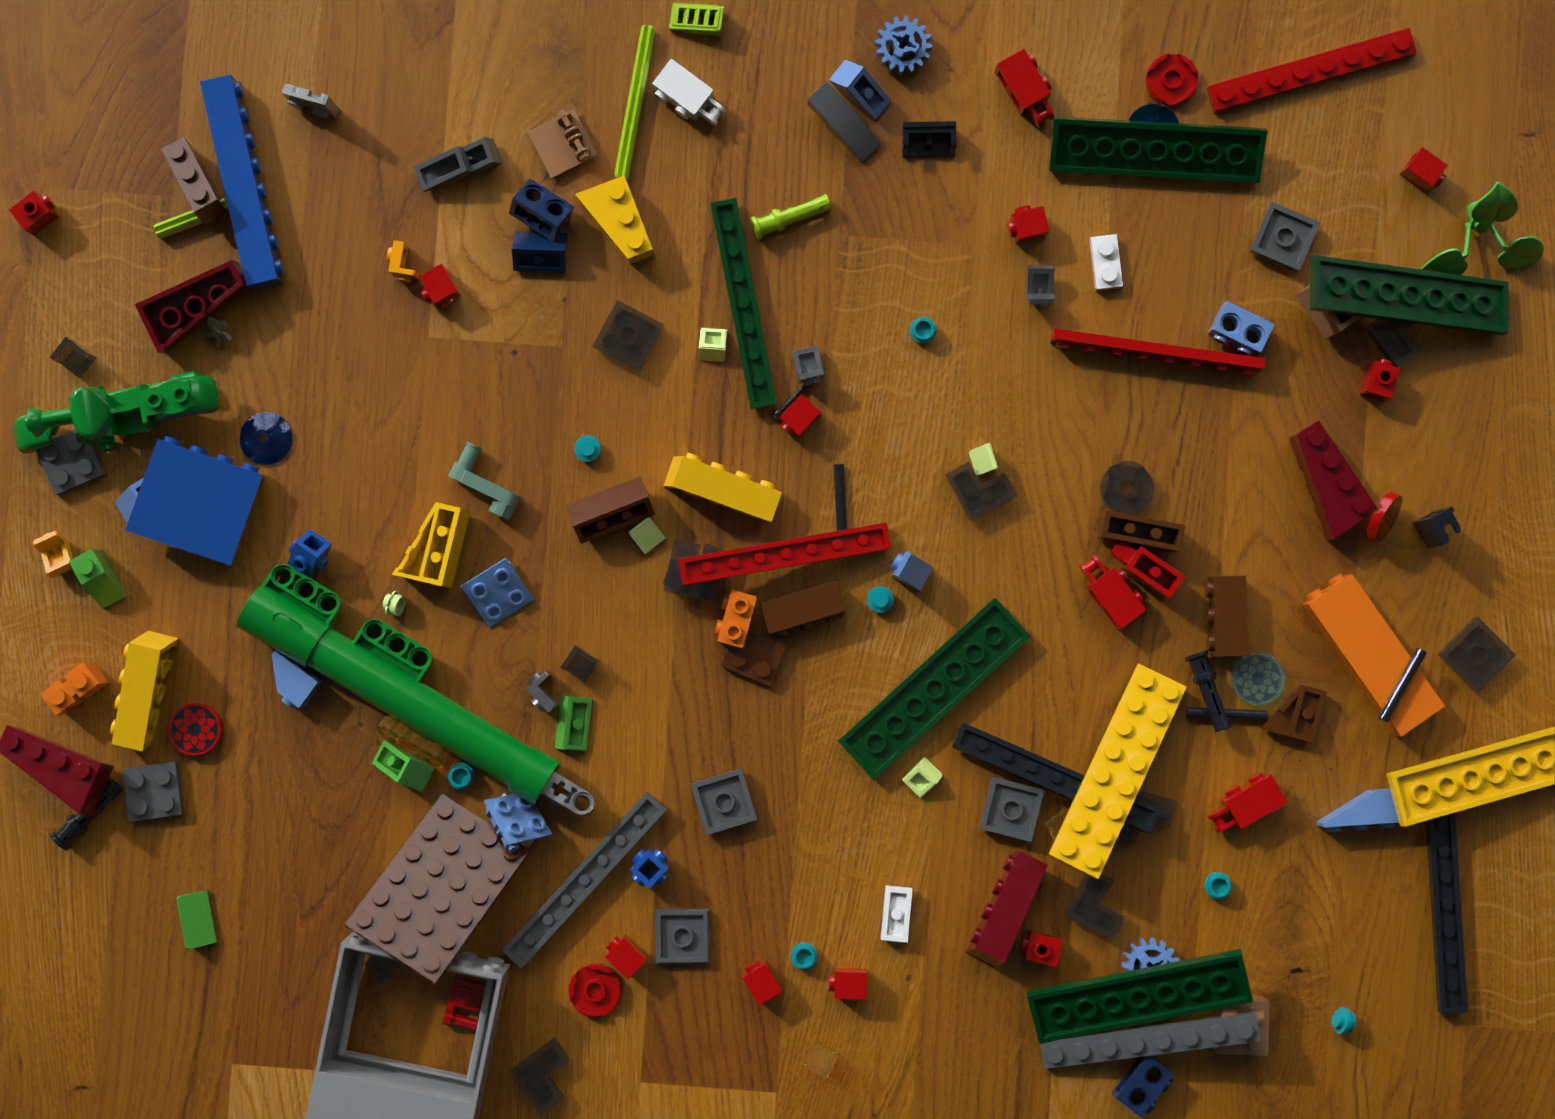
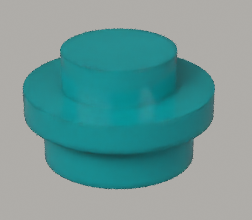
M927 317L915 319L910 326L912 339L921 344L933 340L936 335L935 323Z
M586 435L576 441L574 451L580 460L592 462L599 457L601 445L595 437Z
M878 586L868 593L867 603L874 612H886L893 605V594L886 587Z
M467 763L453 765L448 772L449 783L456 789L470 787L475 780L473 768Z
M1214 872L1206 878L1204 888L1210 897L1223 899L1231 892L1232 884L1227 875L1221 872Z
M799 943L791 951V961L798 969H810L817 962V951L809 943Z
M1340 1007L1334 1012L1331 1022L1335 1032L1344 1035L1354 1030L1356 1017L1348 1008Z

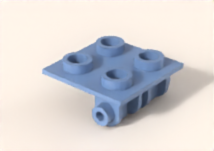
M504 558L461 585V588L489 628L534 600L514 570V566L507 558Z
M516 794L484 801L487 810L485 814L490 818L494 830H497L496 834L502 836L501 840L506 850L515 852L519 849L518 843L552 835L537 806L532 805Z

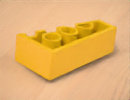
M147 631L126 645L123 653V658L126 659L125 668L121 671L119 677V684L122 685L121 692L115 701L117 715L110 729V734L113 735V745L142 752L152 745L160 715V709H157L156 705L161 703L167 687L162 684V681L166 677L168 670L171 671L173 660L168 658L171 647H177L179 638Z

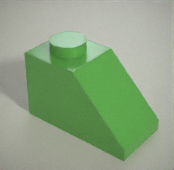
M90 549L69 561L80 584L102 609L127 597L103 550Z
M386 740L382 742L372 761L374 766L397 783L420 792L423 791L434 770L431 765L421 758Z

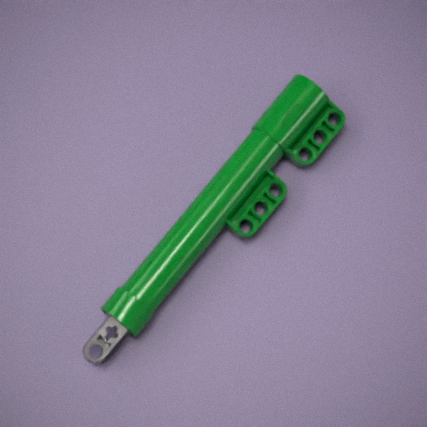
M286 564L275 566L263 584L256 589L246 602L237 620V627L304 668L310 667L508 786L507 790L532 805H535L542 796L575 817L585 818L592 813L594 808L593 796L556 773L560 766V761L535 746L531 748L423 683L433 666L432 655L426 647L378 619L366 621L354 640L348 638L334 629V624L343 611L339 596ZM280 575H291L287 583L280 584L277 582ZM305 587H310L314 589V592L310 597L304 598L300 596L301 590ZM334 601L336 602V607L332 611H325L322 609L325 602ZM372 628L382 630L381 636L376 639L368 637V632ZM396 641H400L405 644V647L401 652H393L390 650L391 645ZM418 655H424L428 658V661L423 666H416L413 663L414 658ZM560 785H563V792L566 793V796L561 793L558 797L555 796L553 787L558 788ZM579 798H584L589 802L590 806L585 811H579L575 808V801Z

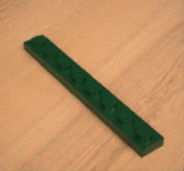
M731 198L711 202L751 410L775 406L777 402L737 199Z

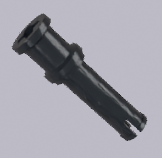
M1208 650L1187 656L1185 660L1191 666L1194 675L1193 683L1199 685L1214 727V732L1216 733L1231 728L1214 682L1216 672L1212 671L1207 658L1209 653Z
M110 778L93 816L79 813L69 815L66 818L67 822L57 832L53 831L50 834L54 843L63 850L68 851L71 848L70 844L80 834L87 832V825L122 791V787Z

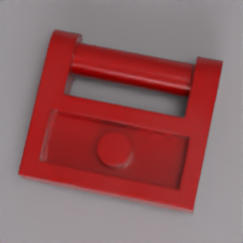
M456 976L442 1024L447 1026L454 1024L476 1030L477 1019L454 1013L456 1006L480 1012L486 984ZM505 989L504 998H503V1003H502V1008H503V1004H504V1001H505L507 989Z

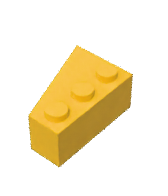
M625 175L575 194L578 202L603 230L629 264L654 256L651 243Z
M436 502L420 527L419 534L412 546L408 547L404 559L399 567L395 568L392 575L452 589L471 511Z

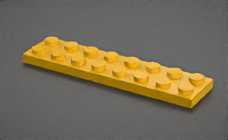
M1139 663L1136 665L1048 856L1096 880L1099 879L1187 688L1186 686Z
M1555 727L1387 773L1400 826L1406 827L1554 785Z

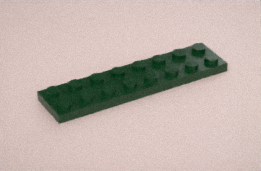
M1054 116L1048 169L1049 171L1260 183L1267 129Z
M1315 255L1311 257L1310 310L1505 335L1508 333L1509 282Z
M994 597L847 731L838 742L864 771L875 780L1031 636Z
M1241 949L1027 991V999L1039 1043L1253 1002Z

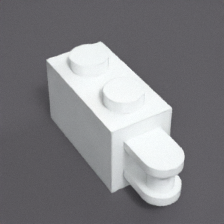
M670 59L652 83L655 97L664 104L670 102L676 107L675 111L686 120L690 117L696 122L699 116L716 126L719 116L727 111L713 99L714 90L673 59ZM708 104L713 107L709 113L704 111Z

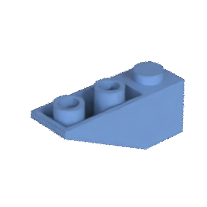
M1390 788L1366 790L1318 820L1317 826L1326 827V832L1342 831V826H1352L1353 830L1369 829V824H1379V828L1396 827V823H1399Z

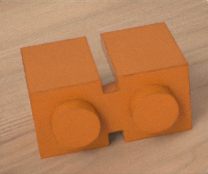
M82 662L64 676L65 679L58 680L40 695L56 716L67 715L86 701L84 697H91L109 682L94 662Z

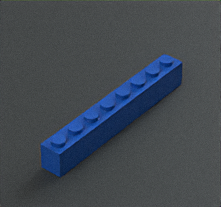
M231 74L200 81L246 286L256 290L282 284V275H285V269L282 260L278 259L276 250L279 249V242L276 234H272L270 224L274 223L271 210L269 208L266 209L264 199L268 198L264 183H261L259 178L262 168L258 157L255 158L253 148H256V142L253 133L248 130L247 123L250 122V115L247 107H243L241 98L245 97L243 86Z

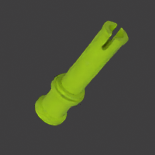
M824 194L821 197L782 211L773 209L767 215L758 218L753 216L751 217V223L757 239L760 240L763 235L774 231L782 232L787 225L826 211H831L832 209L831 205H829L828 196Z

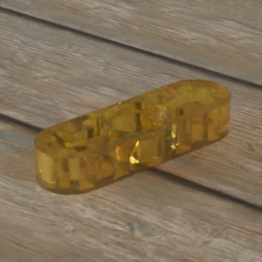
M385 716L377 727V731L382 737L435 767L443 768L451 756L448 750L393 717Z

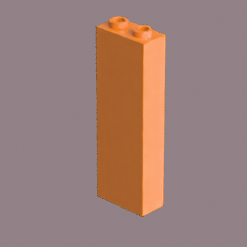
M1339 573L1328 581L1330 585L1322 591L1318 588L1306 596L1308 601L1302 604V606L1380 715L1411 657L1353 574L1343 576L1342 573ZM1419 668L1388 723L1384 722L1393 736L1402 737L1445 707Z

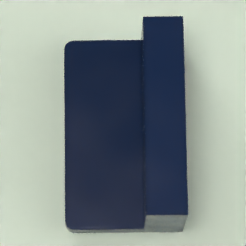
M516 231L512 244L513 271L566 273L568 234L560 233L552 242L538 232Z

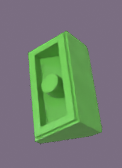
M561 695L555 748L587 752L593 699Z
M208 890L178 896L177 905L186 950L217 943Z

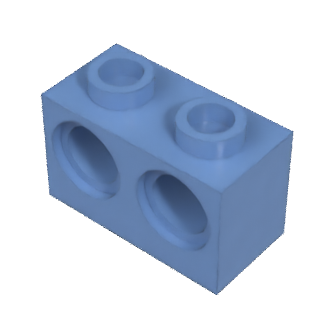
M1226 301L1221 305L1208 334L1214 336L1213 340L1219 344L1228 345L1229 343L1237 347L1236 351L1242 355L1257 356L1262 352L1275 324ZM1223 319H1228L1233 323V331H1226L1223 328ZM1247 331L1256 333V343H1251L1247 340Z

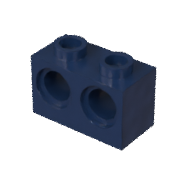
M529 179L513 197L509 214L553 242L569 224L574 206L546 189L545 186Z
M1151 1055L1138 1057L1114 1088L1112 1094L1142 1118L1145 1113L1149 1114L1154 1109L1157 1103L1156 1098L1159 1094L1166 1092L1173 1082L1171 1078L1174 1074ZM1159 1069V1075L1155 1080H1147L1149 1070ZM1134 1091H1143L1141 1100L1137 1102L1130 1100L1131 1094Z

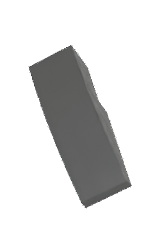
M827 81L807 99V105L861 163L881 145L861 118Z
M483 137L464 147H454L414 166V170L422 191L426 192L470 178L499 166L503 162L495 140Z

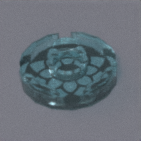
M1253 652L1248 654V656H1243L1235 663L1231 671V684L1234 692L1241 700L1252 705H1265L1281 695L1285 687L1286 676L1276 658L1267 653Z

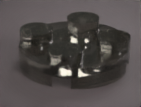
M1123 461L1111 466L1103 474L1100 481V494L1103 504L1114 512L1133 514L1142 510L1150 503L1154 494L1152 477H1150L1141 464L1133 461ZM1125 481H1130V486L1134 487V491L1128 492V495H1124L1123 490L1120 489V485L1125 484Z

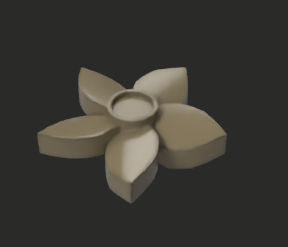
M207 318V324L210 329L204 335L208 338L215 337L217 348L222 346L223 340H232L231 336L226 332L228 327L226 320L219 322L216 318Z

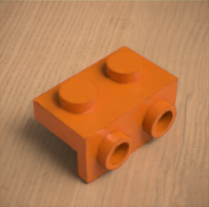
M731 590L730 595L725 594L721 609L726 610L723 621L718 619L714 635L718 636V642L740 648L744 646L757 600L756 596Z

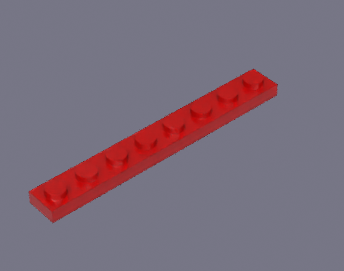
M1407 28L1209 85L1206 89L1213 113H1217L1411 57L1417 53L1411 30Z
M1056 328L1051 332L1050 343H1055L1056 347L1060 349H1072V346L1083 347V352L1098 353V350L1109 351L1108 355L1116 357L1132 354L1135 355V359L1144 361L1151 360V357L1161 358V362L1165 364H1177V361L1187 362L1188 367L1203 368V365L1214 366L1213 370L1229 372L1230 368L1238 369L1240 374L1254 376L1256 372L1262 371L1265 368L1266 358Z
M880 523L679 558L677 560L682 586L889 550L891 549L887 523Z

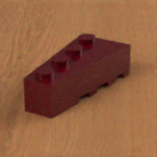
M230 260L134 305L157 352L166 354L205 323L207 318L215 315L248 287L246 286L243 270L239 262Z
M1319 420L1311 423L1289 438L1300 470L1303 471L1307 483L1306 487L1312 496L1316 507L1315 512L1321 521L1326 540L1335 539L1379 510Z
M10 725L6 726L0 739V753L77 813L93 816L114 768L113 765Z
M1021 851L1015 852L1013 856L1008 855L1002 868L1005 872L1002 878L996 881L992 889V899L984 907L981 914L982 919L978 927L975 928L965 953L993 967L1005 963L1048 864Z

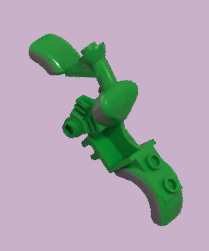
M196 371L172 375L170 380L148 385L139 384L136 387L108 393L105 392L104 387L76 388L72 396L69 397L70 408L52 409L49 411L29 408L27 414L20 416L14 421L13 427L17 448L24 454L34 453L51 447V436L56 435L60 426L73 424L77 431L75 433L77 443L95 445L98 448V452H108L115 449L114 445L116 442L113 435L123 436L157 430L156 426L175 418L214 413L219 408V397L214 378L211 376H200Z

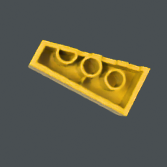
M687 453L686 457H673L663 485L664 487L669 489L678 488L683 490L684 494L701 499L705 498L710 503L726 508L730 507L733 511L765 522H772L782 494L781 491L775 490V484L761 480L760 484L751 481V475L737 471L734 475L726 472L727 467L719 463L712 462L711 466L701 462L702 457Z

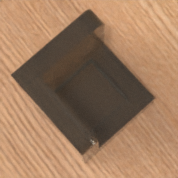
M68 337L63 339L50 356L53 361L60 363L79 378L83 376L97 358L77 341Z
M575 645L561 668L586 682L600 660L580 646Z

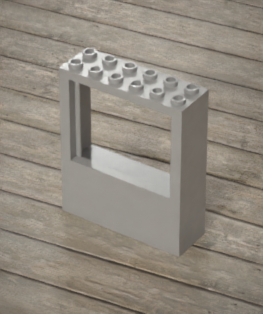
M352 932L341 942L306 1119H479L510 964L504 963V960L501 958L489 957L487 960L477 958L478 955L473 952H462V954H458L447 970L449 972L487 979L467 1075L346 1049L365 954L395 960Z

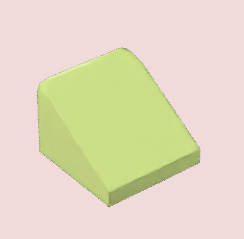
M701 328L699 360L725 361L727 329Z
M987 443L969 452L977 476L997 469L998 465L991 444Z
M650 517L628 532L644 554H647L666 539Z
M923 757L907 773L902 781L922 798L939 782L943 775L927 758Z

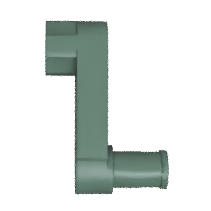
M467 441L458 462H454L448 477L494 498L488 511L510 521L521 497L473 474L472 468L482 448Z

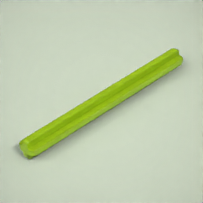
M642 25L614 173L616 178L625 175L626 180L630 174L656 32L655 27L650 25Z

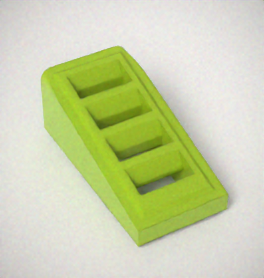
M673 3L669 30L721 37L725 13L724 6ZM679 11H684L683 24L678 23ZM690 12L694 13L693 24H688ZM700 14H705L703 25H698ZM710 15L715 16L714 25H709Z

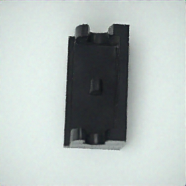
M956 121L903 122L902 157L955 156Z
M1452 506L1434 510L1413 522L1426 548L1442 546L1450 542L1448 534L1445 533V526L1447 524L1452 525L1455 533H1460L1461 528L1453 514L1455 510Z

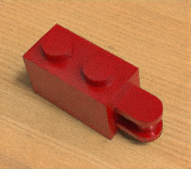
M1022 49L999 62L994 72L1020 116L1028 112L1034 124L1039 128L1045 120L1054 119V113L1047 103L1051 95V85L1045 76L1041 77L1037 71L1038 64L1031 53L1027 54L1025 49ZM1040 105L1043 110L1037 113L1034 108Z
M1118 542L1111 546V555L1124 564L1121 570L1164 599H1170L1185 578V575L1142 546L1134 549L1124 542Z
M1093 555L1091 556V561L1085 565L1082 563L1079 566L1090 581V584L1085 588L1116 629H1122L1147 610L1143 605L1146 602L1137 590L1134 592L1127 584L1129 579L1121 569L1116 570L1113 567L1107 570L1101 561ZM1099 569L1102 575L1095 579L1091 573Z
M1262 772L1256 773L1248 778V784L1241 788L1239 785H1236L1224 792L1226 796L1220 799L1223 806L1207 816L1209 820H1213L1216 826V833L1222 832L1233 825L1243 829L1288 803L1273 775L1267 773L1263 775ZM1225 812H1227L1231 818L1228 821H1225L1222 816V814H1224Z

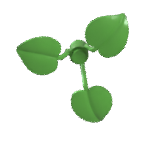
M1497 181L1486 195L1478 201L1472 202L1466 208L1469 222L1465 223L1466 237L1463 253L1457 248L1445 250L1430 259L1420 269L1462 275L1468 268L1465 258L1469 255L1472 229L1478 233L1486 232L1489 229L1492 231L1504 249L1497 256V261L1500 266L1508 270H1520L1533 265L1543 256L1544 246L1541 240L1534 236L1517 238L1510 246L1504 242L1493 222H1505L1512 218L1518 210V202L1512 191Z

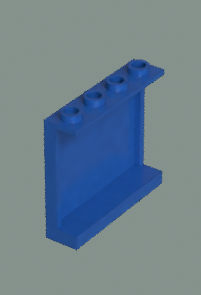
M165 436L164 441L158 439L125 531L231 566L263 477L262 474L258 473L259 468L246 463L243 464L242 468L232 464L234 459L218 454L216 459L206 456L208 450L194 445L191 446L190 450L180 447L181 441Z

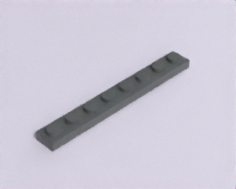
M647 791L502 951L522 969L661 817L667 808Z
M1256 1012L1091 1033L1040 1043L1044 1069L1260 1042L1261 1036Z

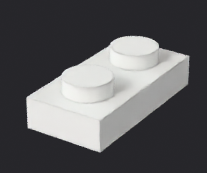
M1117 234L1090 237L1095 291L1122 288L1123 281Z
M885 885L881 940L908 943L912 888Z

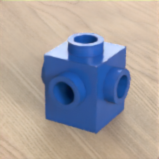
M310 529L291 545L289 549L291 555L287 564L310 578L317 571L322 572L329 562L327 556L332 543Z
M650 847L647 852L641 849L631 860L634 863V866L630 869L633 873L632 878L642 887L646 885L650 889L654 883L659 886L669 876L666 872L670 866L666 863L669 860L668 857L658 848L654 851ZM651 861L656 865L654 871H649L646 868L648 862Z

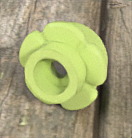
M393 591L392 595L387 594L385 596L383 609H385L386 615L400 616L405 609L406 597L399 595V591Z

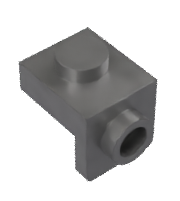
M1027 265L1026 298L1029 304L1035 307H1046L1048 304L1055 303V296L1053 294L1055 268L1053 265Z
M818 346L792 351L799 384L805 382V386H811L821 383L820 379L825 378V372L822 367Z
M538 671L528 681L531 685L526 689L534 697L532 703L541 712L546 710L548 713L552 712L559 705L541 686L552 675L549 671H545L543 674L541 671Z

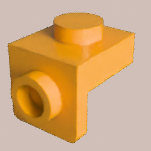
M394 240L393 247H389L387 252V263H390L388 272L395 276L396 281L411 283V279L419 280V274L415 270L405 269L408 245L405 242Z
M58 531L44 534L33 541L34 547L41 552L46 574L49 577L54 578L72 569L69 563L73 559L70 544Z

